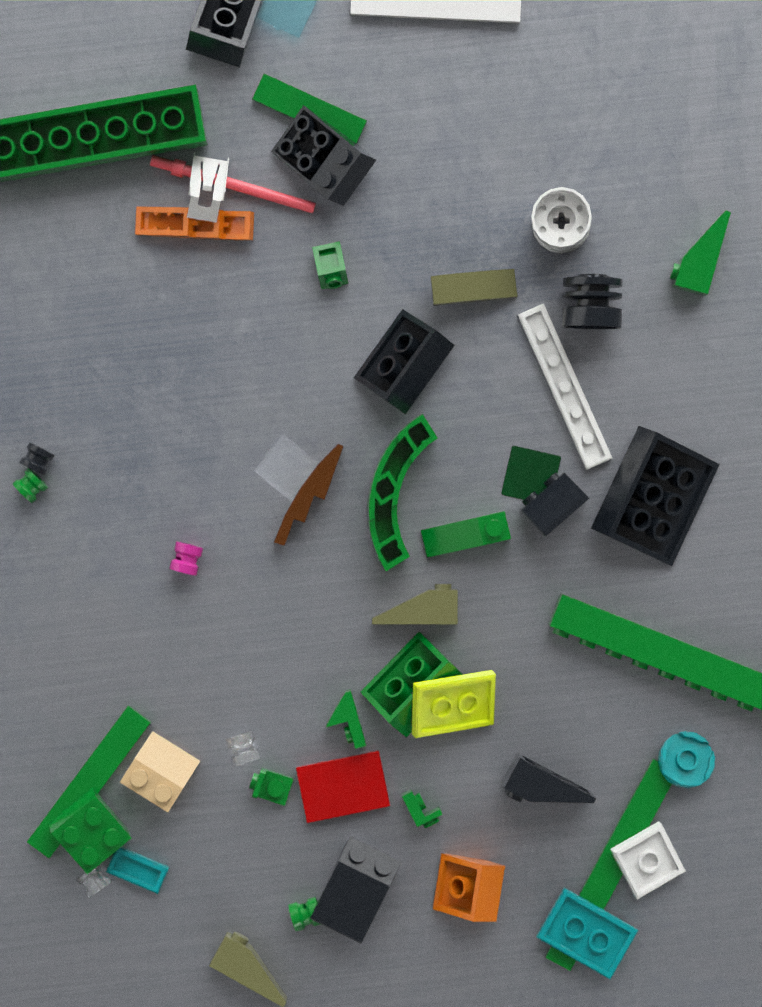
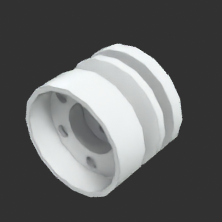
M564 187L550 189L542 194L533 206L531 216L533 233L539 244L550 252L560 254L573 252L582 246L589 236L592 220L590 205L584 196L574 189ZM561 216L564 217L566 222H569V224H565L564 229H559L558 224H553Z

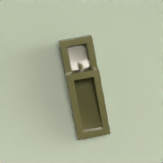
M514 269L465 272L430 277L433 306L517 297Z

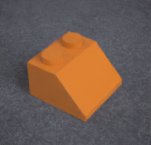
M441 853L433 909L472 922H496L505 865L484 859Z

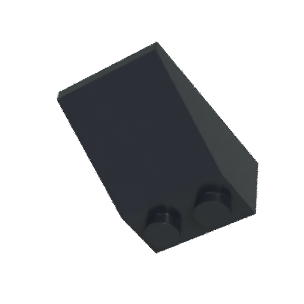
M201 0L189 31L186 50L240 68L262 0Z
M518 752L501 782L506 795L520 803L523 799L529 802L594 803L596 800L594 794L588 789Z
M350 836L339 855L310 919L361 944L402 861Z

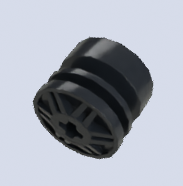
M579 274L563 278V286L575 288V291L563 292L562 297L575 300V306L562 308V327L571 329H620L622 325V309L609 306V301L621 299L622 293L609 292L610 288L622 287L623 279L613 278L606 274Z

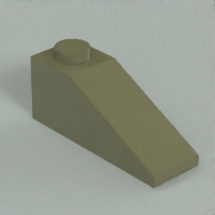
M434 584V589H428L372 617V624H458V590L451 589V584Z
M235 931L233 934L227 932L211 959L209 966L284 1007L287 996L253 946L247 943L249 939Z

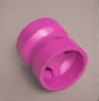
M176 541L174 548L176 558L171 560L169 569L197 576L199 567L196 562L202 556L204 548Z

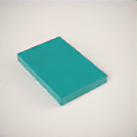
M564 887L539 929L536 938L604 977L611 979L635 938L638 929Z

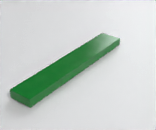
M128 705L28 839L27 843L50 859L60 843L51 834L49 823L92 787L99 793L151 721Z

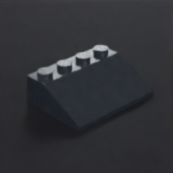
M638 426L591 529L672 566L720 464L658 432Z

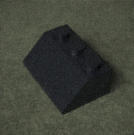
M402 309L353 378L387 403L406 414L455 345L436 329Z

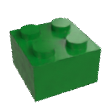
M93 787L49 823L51 834L87 875L132 838L125 824Z

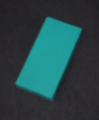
M120 847L113 853L106 873L158 894L169 866Z

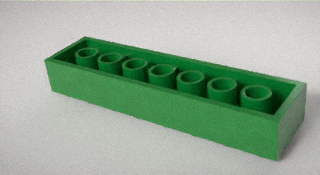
M195 84L0 119V182L207 146L208 142L198 88Z

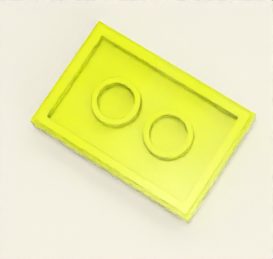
M489 670L413 683L412 735L415 738L494 725L496 674Z

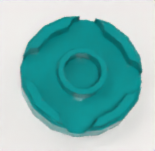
M683 731L672 735L663 743L659 750L658 764L662 775L669 783L679 788L689 789L701 785L710 778L715 768V755L709 746V742L704 737L695 732Z

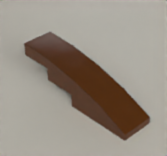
M337 444L318 463L300 487L285 513L274 543L285 546L294 519L305 523L314 496L325 500L343 445Z

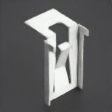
M194 152L188 192L191 198L187 218L217 222L220 202L224 201L229 158L228 161L195 156ZM201 162H203L202 190L212 191L218 165H220L214 184L211 207L198 205L201 187Z

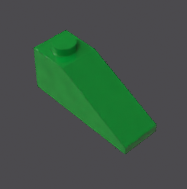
M724 211L679 260V264H673L669 278L674 280L673 288L702 296L708 295L731 215L730 211Z
M505 511L421 530L427 558L511 539Z

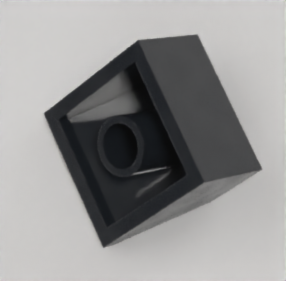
M555 472L543 483L546 486L544 490L539 494L533 491L522 501L525 505L521 509L522 513L543 536L551 533L590 499L566 473H562L559 476Z

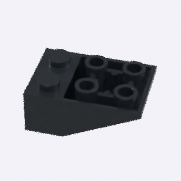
M304 105L271 151L326 199L342 206L346 204L376 162V159L358 144Z

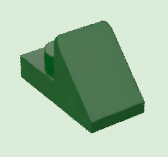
M349 689L345 690L325 727L348 722L349 726L344 727L348 744L354 743L355 749L366 746V740L352 691Z

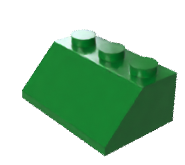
M418 632L362 689L361 693L389 724L407 738L412 732L413 683L463 674L421 632Z

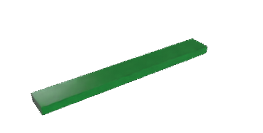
M654 758L649 763L578 894L602 909L606 907L623 875L610 849L650 826L672 785L662 775L658 761ZM550 946L545 955V958L571 971L576 962L575 959Z

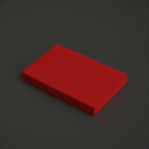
M379 750L296 767L307 823L390 806Z

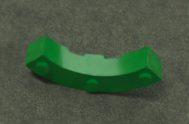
M423 414L410 421L388 444L376 465L369 487L367 499L368 529L374 551L384 571H388L410 557L400 534L397 504L402 482L410 465L429 444L438 439Z

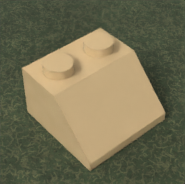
M152 731L120 783L166 812H169L200 763V760Z

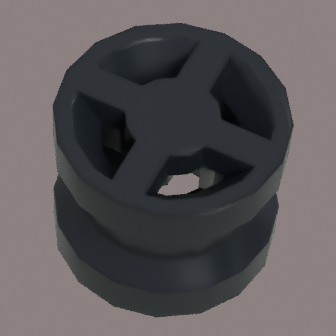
M29 442L27 446L28 452L25 457L21 458L19 463L45 475L47 472L46 465L48 461L53 460L55 455Z

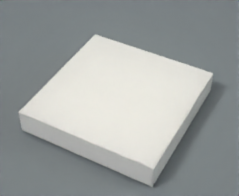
M659 821L610 849L637 900L686 872L662 823Z

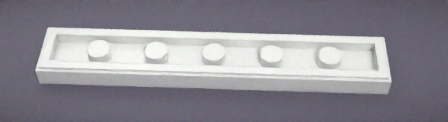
M351 0L350 15L520 24L521 0Z
M544 303L518 314L520 323L585 469L588 470L613 459Z

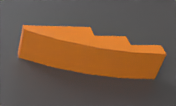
M136 206L135 235L253 241L254 212L223 211L219 209L217 222L187 218L189 207Z

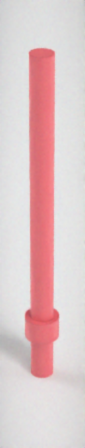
M152 155L150 166L170 171L171 175L180 178L183 176L191 177L192 166L186 165V161L176 158L173 161ZM201 169V181H203V177H202L203 169ZM217 173L215 174L213 184H215ZM227 177L226 180L227 189L313 214L316 206L315 202Z

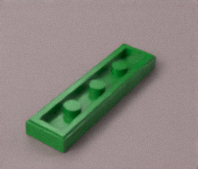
M263 74L252 98L253 101L292 119L296 117L304 105L356 144L367 123V120L267 74Z

